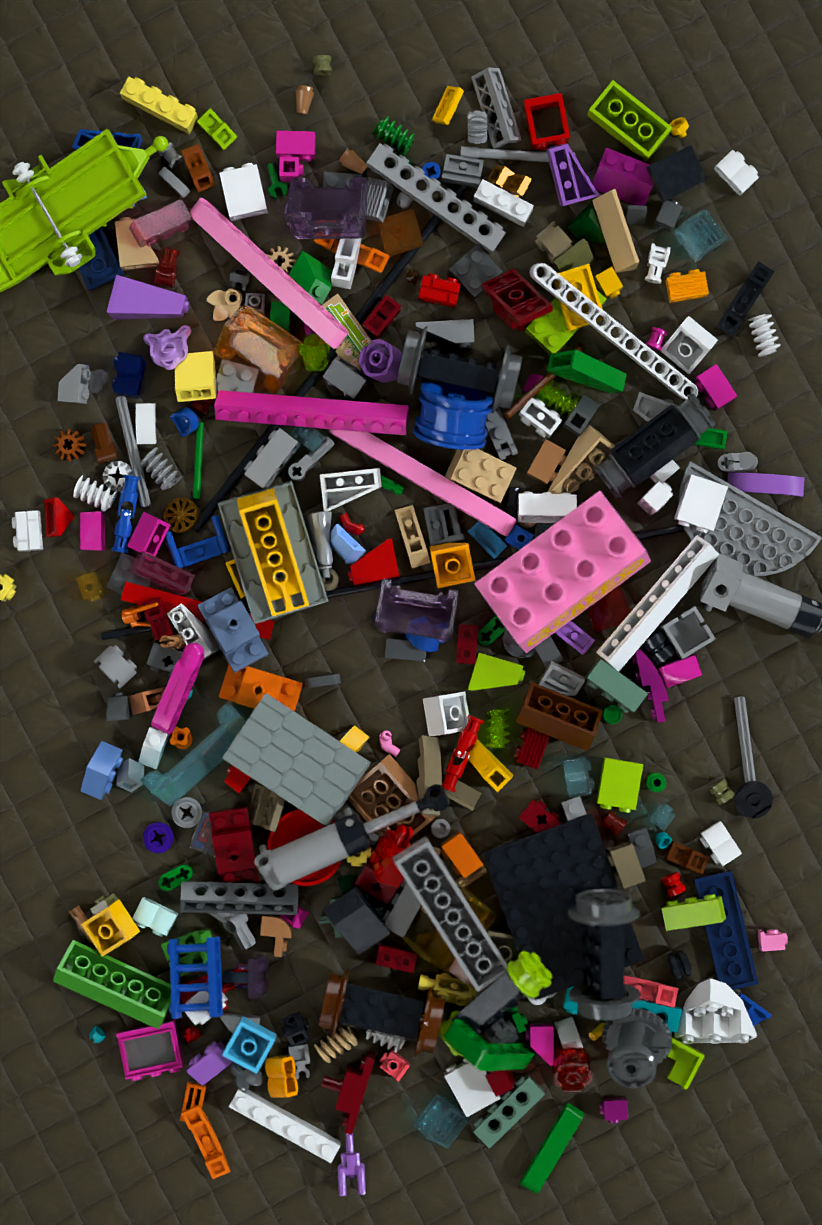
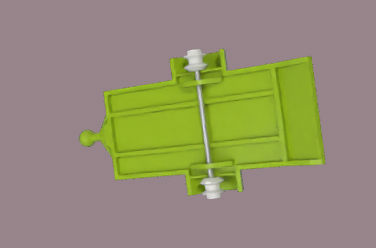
M106 129L50 169L42 155L38 156L39 165L32 170H28L30 168L29 163H18L13 170V175H18V178L2 182L10 197L0 203V292L17 285L46 264H49L54 275L72 273L94 258L95 247L88 235L101 226L106 227L107 222L127 208L132 209L133 204L147 195L138 177L148 162L149 156L157 151H165L168 148V140L164 136H157L153 141V145L145 150L119 146L110 130Z

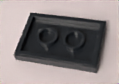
M692 145L646 167L661 203L707 180Z

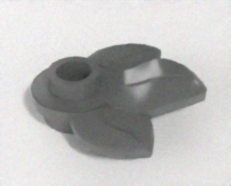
M235 1062L231 1063L230 1070L235 1075L236 1086L245 1093L249 1085L260 1086L263 1084V1075L260 1070L256 1074L241 1066V1070L240 1065Z

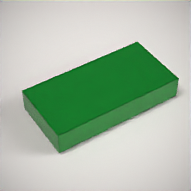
M709 428L700 435L701 439L693 445L725 450L728 431Z

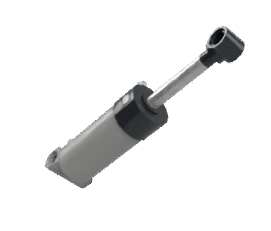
M434 784L428 787L425 794H423L424 798L367 823L361 820L357 812L352 814L351 808H345V817L331 825L274 850H267L266 845L259 846L260 855L255 858V865L270 889H280L286 886V884L371 849L372 845L369 834L428 808L430 811L438 812L445 810L449 806V798L441 785Z

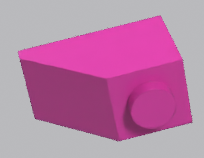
M529 1024V1029H526V1041H529L530 1047L550 1066H554L553 1025Z

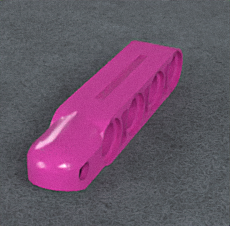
M189 643L184 648L152 719L151 726L168 735L173 732L204 659L205 652L200 644Z

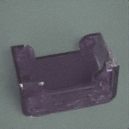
M366 177L352 178L349 181V188H313L312 183L306 178H292L284 211L292 236L299 239L362 238L366 230L368 194Z
M382 579L375 618V627L379 631H392L436 638V640L441 642L451 639L459 591L449 590V593L443 596V592H439V595L400 590L401 586L397 585V588L391 585L392 580Z

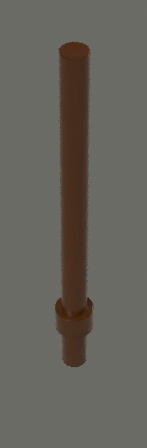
M580 343L573 350L582 352L585 346ZM547 373L504 413V416L510 419L556 375Z

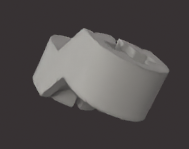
M750 452L724 454L718 460L719 468L727 473L750 471L755 469L758 464L757 457Z

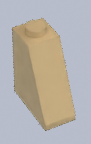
M130 217L120 218V221H115L121 269L131 270L160 266V261L135 220Z

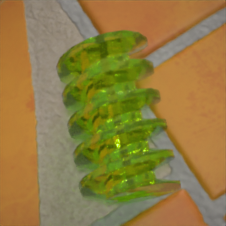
M551 380L540 390L536 398L542 395L543 403L549 400L548 407L555 404L554 411L561 408V415L563 416L565 413H568V419L577 406L579 397L577 396L572 400L573 393L570 392L565 395L566 389L564 388L559 391L560 385L557 384L553 387V380Z
M491 710L485 713L486 716L491 717V719L485 721V723L491 725L485 728V731L491 733L485 736L486 739L491 740L485 746L489 748H509L504 746V744L509 743L510 740L504 738V736L509 735L510 732L504 729L510 727V725L504 723V721L510 719V717L504 715V713L510 710Z

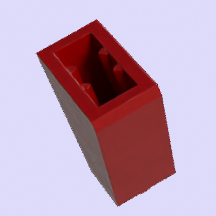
M392 538L387 539L350 566L351 571H348V577L350 582H354V586L399 577Z

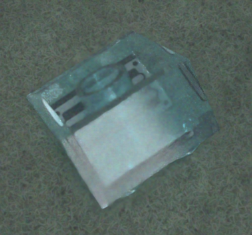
M706 209L688 218L673 231L678 242L684 246L689 256L695 262L707 256L729 239Z
M436 1094L423 1113L419 1115L414 1126L427 1139L448 1149L471 1117H466L464 1112L457 1106Z

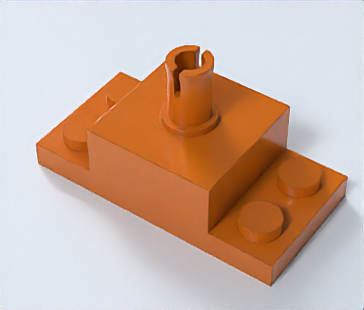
M228 665L219 697L255 709L265 693H267L295 712L303 683L250 666L234 673L231 666Z

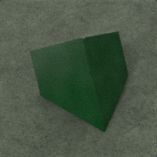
M591 201L566 227L579 241L584 238L588 242L606 243L593 202Z

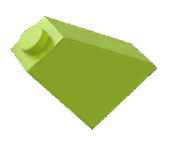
M478 653L468 690L473 691L517 685L519 681H523L525 670H522V665Z

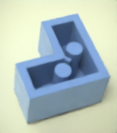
M101 741L86 768L80 791L102 800L105 793L109 794L113 785L110 782L113 781L116 774L115 769H119L123 762V758H121L123 750Z

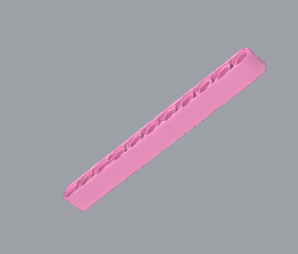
M199 198L189 212L190 217L328 345L338 348L348 335V330L210 202Z
M329 429L328 431L338 439L447 503H452L451 505L506 537L517 521L514 517L369 432Z

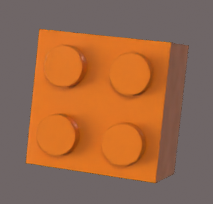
M460 830L441 843V853L447 861L451 859L454 863L452 868L458 877L462 875L465 879L483 865L481 859Z

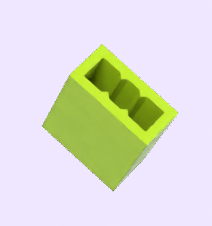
M603 758L596 803L600 804V808L611 810L612 806L619 807V811L630 813L631 810H636L643 764Z

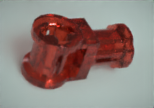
M164 248L163 262H159L154 277V284L158 285V283L174 288L178 269L176 261L180 251Z

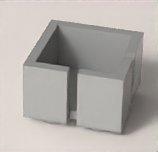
M696 606L691 607L678 615V617L660 626L666 638L675 649L679 659L686 658L716 639L707 624L699 625V623L704 622V619Z

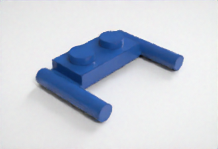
M218 515L211 517L217 536L179 549L176 547L171 531L167 532L165 539L176 570L230 552Z

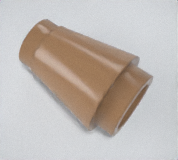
M298 85V90H296V113L307 115L314 96L313 87Z
M347 148L338 160L342 163V166L359 174H362L367 168L365 162L353 149L349 150Z

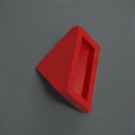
M59 498L44 499L46 538L61 536L75 516Z

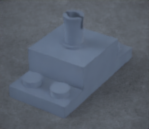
M232 587L198 604L202 616L234 673L268 656V652L259 638L260 634L242 601L238 600Z

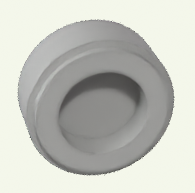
M436 819L431 825V832L437 838H444L450 832V825L445 819Z

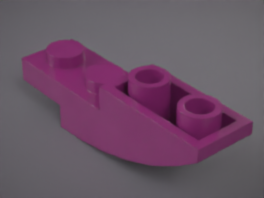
M638 649L631 657L632 664H636L637 672H634L636 683H640V686L648 685L649 689H646L648 693L647 699L648 701L651 700L653 707L650 708L652 720L655 719L657 723L664 722L665 716L662 702L669 701L665 685L653 663Z

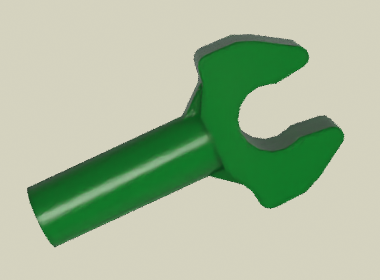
M274 163L267 164L272 182L271 187L268 188L270 196L276 200L275 190L280 188L284 197H286L288 191L286 183L279 181Z

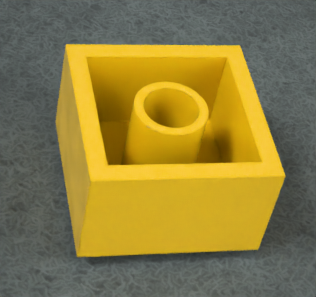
M119 899L81 924L102 957L140 932Z

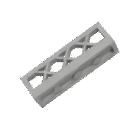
M486 68L472 76L481 110L487 114V130L493 149H498L507 143L521 141L522 139L500 68ZM483 76L486 81L484 88L481 87L479 79ZM487 94L491 97L490 106L486 105L485 102ZM492 112L497 116L495 124L491 121ZM498 130L501 131L503 140L500 142L497 141L496 137Z

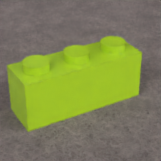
M715 894L705 895L704 899L698 900L696 897L686 898L685 902L678 903V900H671L666 902L667 905L661 908L666 931L721 923L726 919L722 896L716 897Z

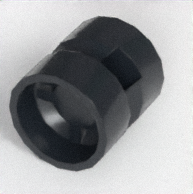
M662 630L646 639L642 644L646 652L652 653L650 658L655 666L666 661L676 653L671 643L666 644L667 638Z

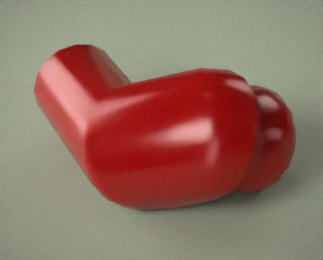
M347 513L338 516L343 529L348 534L358 536L364 532V526L361 523L350 522Z

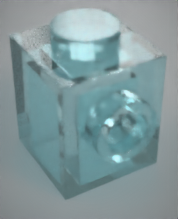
M297 426L290 434L313 453L325 439L321 433L311 427Z
M657 803L646 819L665 831L676 815L672 813L674 809L666 803H663V805Z

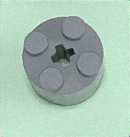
M110 645L93 662L95 664L99 662L101 671L114 684L118 681L117 687L120 689L137 673L135 671L137 666L130 659L126 661L122 657L124 655L123 652L116 645L113 647Z

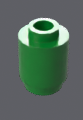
M652 772L647 775L645 785L653 792H661L666 787V779L662 774ZM655 779L660 780V784L658 786H654L653 784Z

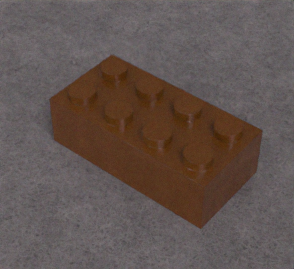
M531 682L516 722L588 751L596 736L603 710Z

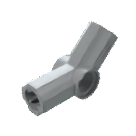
M209 913L223 923L226 931L233 934L241 950H246L256 943L246 923L248 921L247 914Z

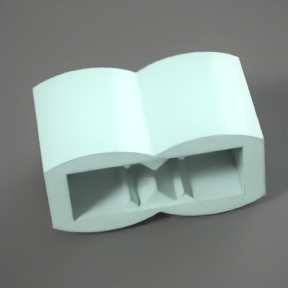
M143 897L132 919L136 921L135 924L142 928L150 927L153 929L152 933L163 937V935L167 936L179 913L149 898Z

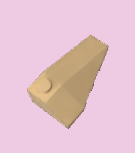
M589 425L576 439L548 492L552 494H572L587 479L589 481L594 479V475L597 473L594 470L595 464L600 465L607 460L609 454H611L610 450L615 445Z

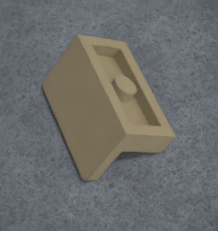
M459 780L455 786V793L444 789L448 798L472 811L482 794Z

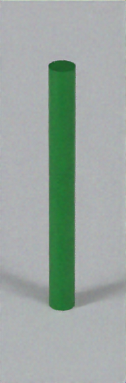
M198 422L199 425L196 429L193 499H200L203 422Z

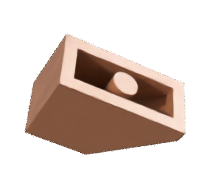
M166 687L128 696L133 715L157 709Z

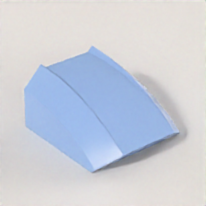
M338 523L330 532L331 548L345 561V564H354L366 551Z

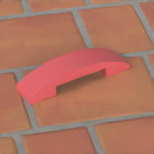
M624 975V984L633 986L640 991L639 999L675 1008L678 988Z

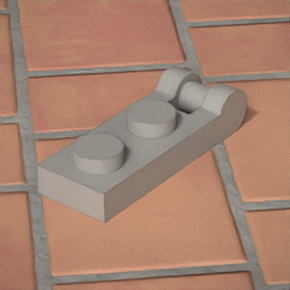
M498 407L494 413L487 414L485 426L499 459L504 460L506 456L518 454V451ZM507 442L508 448L502 450L500 445Z

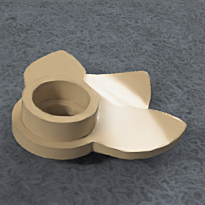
M229 289L226 292L217 290L208 296L207 302L215 306L213 312V319L215 321H223L229 317L235 323L240 319L242 315L240 304L243 298L239 290ZM236 296V301L231 302L230 297Z

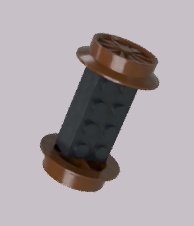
M347 969L343 975L330 974L318 1027L330 1029L333 1039L339 1013L342 1012L339 1025L406 1041H416L414 1049L415 1058L421 1051L433 1053L439 1033L445 999L433 997L431 988L428 989L425 1003L424 1001L348 984L346 995L344 996L350 969Z

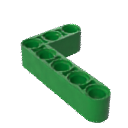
M454 1019L444 1034V1038L471 1065L480 1071L526 1069L536 1055V1051L526 1043L486 1044L467 1024L459 1019Z

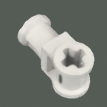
M653 243L651 244L647 264L649 271L645 281L661 284L662 269L664 270L671 247L662 248L655 246Z

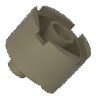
M554 221L535 236V244L542 252L544 250L547 251L548 259L553 265L554 260L572 247L570 238L559 226L555 228Z

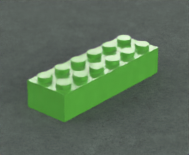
M72 940L62 958L53 982L156 1029H160L171 1003V984L108 955L102 957L99 951Z

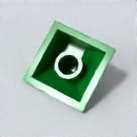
M301 251L288 275L320 305L323 304L331 290L333 270L306 252Z

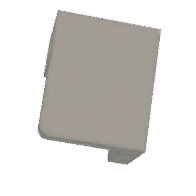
M130 758L124 761L120 768L117 769L116 786L133 792L143 785L144 765Z

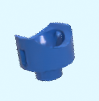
M183 407L170 416L181 437H186L198 428L199 416L194 410Z

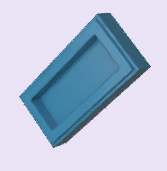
M480 521L468 531L493 559L508 546L490 527Z

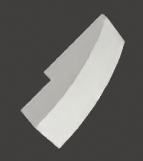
M348 226L343 227L331 276L332 286L351 289L360 250L362 229Z

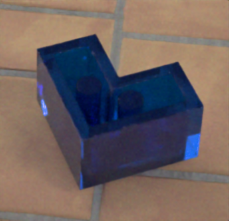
M119 352L118 356H115L113 367H115V371L118 374L117 378H113L112 389H114L116 395L139 399L147 363L142 356Z

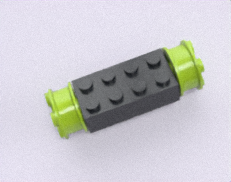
M522 951L515 962L511 961L507 964L508 972H505L461 1012L453 1011L449 1020L441 1022L438 1035L444 1040L453 1055L462 1056L444 1038V1034L454 1019L463 1021L482 1039L484 1031L492 1023L500 1018H504L503 1013L511 1011L518 1006L517 1001L520 999L524 1000L528 996L536 998L539 995V990L551 985L552 974L540 962V958L536 953Z

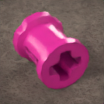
M652 327L649 341L645 345L650 349L661 351L662 348L660 346L664 336H667L668 333L663 329Z

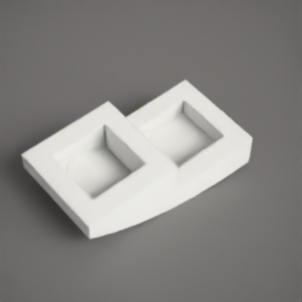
M136 403L137 444H156L155 403Z

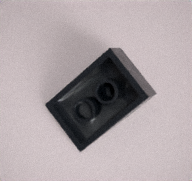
M359 885L323 909L334 927L358 954H361L391 933Z

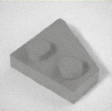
M551 661L537 684L567 696H576L585 682V677Z

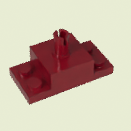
M515 269L481 284L482 290L492 300L493 311L511 329L516 328L517 331H525L528 327L527 323L553 311L552 304Z
M247 806L209 812L212 842L220 882H259L258 868L254 862L256 856Z
M368 1051L367 1055L362 1056L360 1068L347 1065L343 1079L338 1080L324 1075L321 1087L337 1091V1094H339L335 1110L345 1112L342 1126L345 1127L344 1133L352 1135L364 1097L375 1060V1053Z

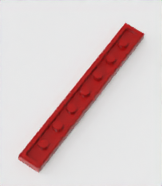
M125 581L121 600L142 605L144 602L160 597L167 612L182 603L197 619L206 623L198 608V604L203 601ZM269 619L254 624L260 634L259 637L270 640L274 620Z

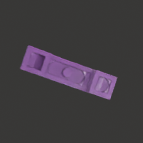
M728 473L727 483L744 493L778 494L803 497L804 477L762 473Z

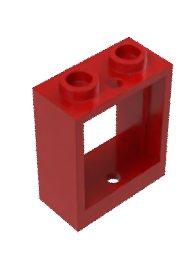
M562 93L524 100L523 107L532 149L541 151L547 149L548 146L567 144L570 141ZM558 106L563 134L537 139L531 111Z

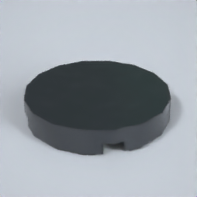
M749 781L742 784L734 795V804L738 812L747 818L762 817L772 807L773 795L769 787L759 781Z

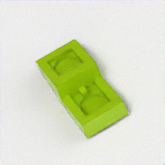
M211 108L196 121L223 150L237 138V135Z

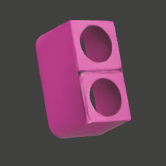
M105 512L80 513L81 550L105 551V514H101Z
M696 654L657 667L666 688L702 676Z

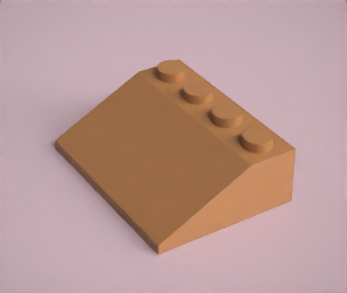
M389 754L360 779L348 800L362 817L369 822L419 800L417 785ZM421 812L375 832L381 837L386 829L396 831L399 824L405 825V827H412L413 835H415L436 816L421 815Z

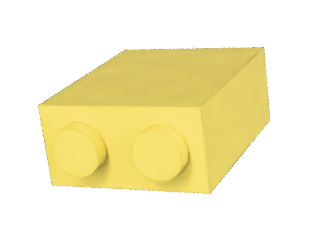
M213 351L188 353L185 359L176 366L175 391L178 402L216 399Z

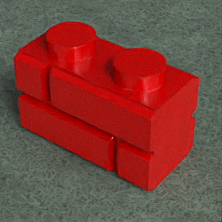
M428 273V276L423 275L418 300L456 308L461 283H457L458 280L447 277L446 280L439 279V276L436 274Z

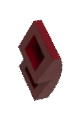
M160 597L142 603V606L155 602L158 603V606L144 610L146 620L150 622L155 641L160 640L164 635H175Z

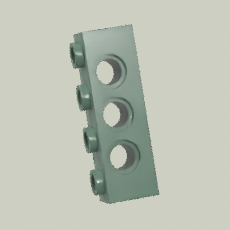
M528 1074L525 1077L521 1076L515 1082L516 1086L511 1091L509 1090L502 1094V1100L498 1104L493 1103L487 1109L488 1113L484 1117L480 1116L473 1123V1132L489 1149L545 1095L544 1090ZM519 1092H524L527 1095L522 1101L516 1099V1095ZM505 1106L513 1108L509 1114L503 1113L502 1109ZM496 1119L499 1121V1124L493 1128L488 1125L489 1121Z

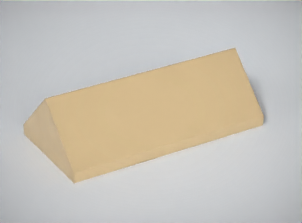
M613 189L593 199L592 202L615 272L617 273L635 270L639 260L616 190Z

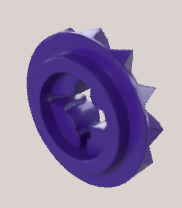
M161 822L153 823L143 833L144 845L153 853H163L173 844V831L167 824ZM155 831L159 835L166 834L162 838V844L159 841L151 842L156 837Z

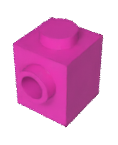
M280 157V180L283 182H300V176H303L304 170L303 164H300L299 157Z

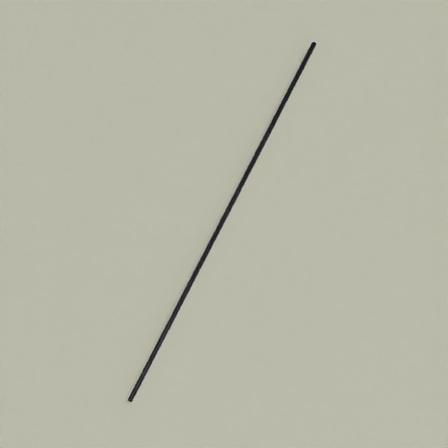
M675 525L633 534L637 540L684 532L685 529L682 525ZM511 556L472 563L473 571L497 567ZM434 571L338 588L327 591L326 595L327 598L423 581L435 578ZM244 606L247 612L251 613L249 606ZM136 626L103 632L101 637L102 640L150 632L152 629L151 627Z

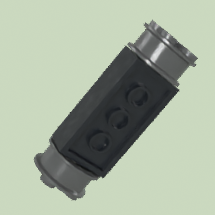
M688 394V399L679 406L671 404L611 449V454H609L607 460L600 465L595 464L594 470L616 499L618 497L622 498L621 494L630 487H637L701 439L700 435L709 428L714 429L716 423L710 417L708 410L699 404L700 401L694 394Z

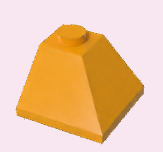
M448 542L429 546L437 588L475 581L468 543Z

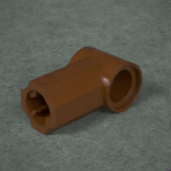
M101 423L92 426L91 430L96 445L95 453L99 464L118 459L117 450L114 442H112L108 424Z

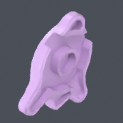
M183 325L173 334L168 329L163 330L159 334H146L143 339L145 344L150 346L152 361L166 370L176 368L188 354L186 342L191 334V329L189 326Z

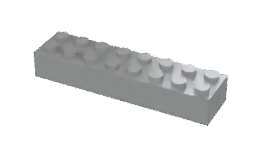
M425 836L393 857L395 864L476 991H480L499 979L505 972H508L507 963L427 837Z

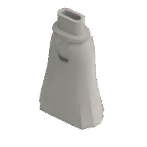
M332 512L311 513L304 517L321 579L330 577L329 569L332 568L333 562L330 545Z

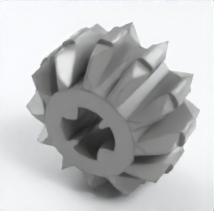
M474 111L468 113L467 134L469 143L480 144L486 142V112Z

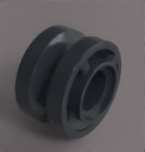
M682 949L677 951L676 956L673 953L667 954L670 970L676 980L682 979V974H685L687 977L692 975L689 959Z

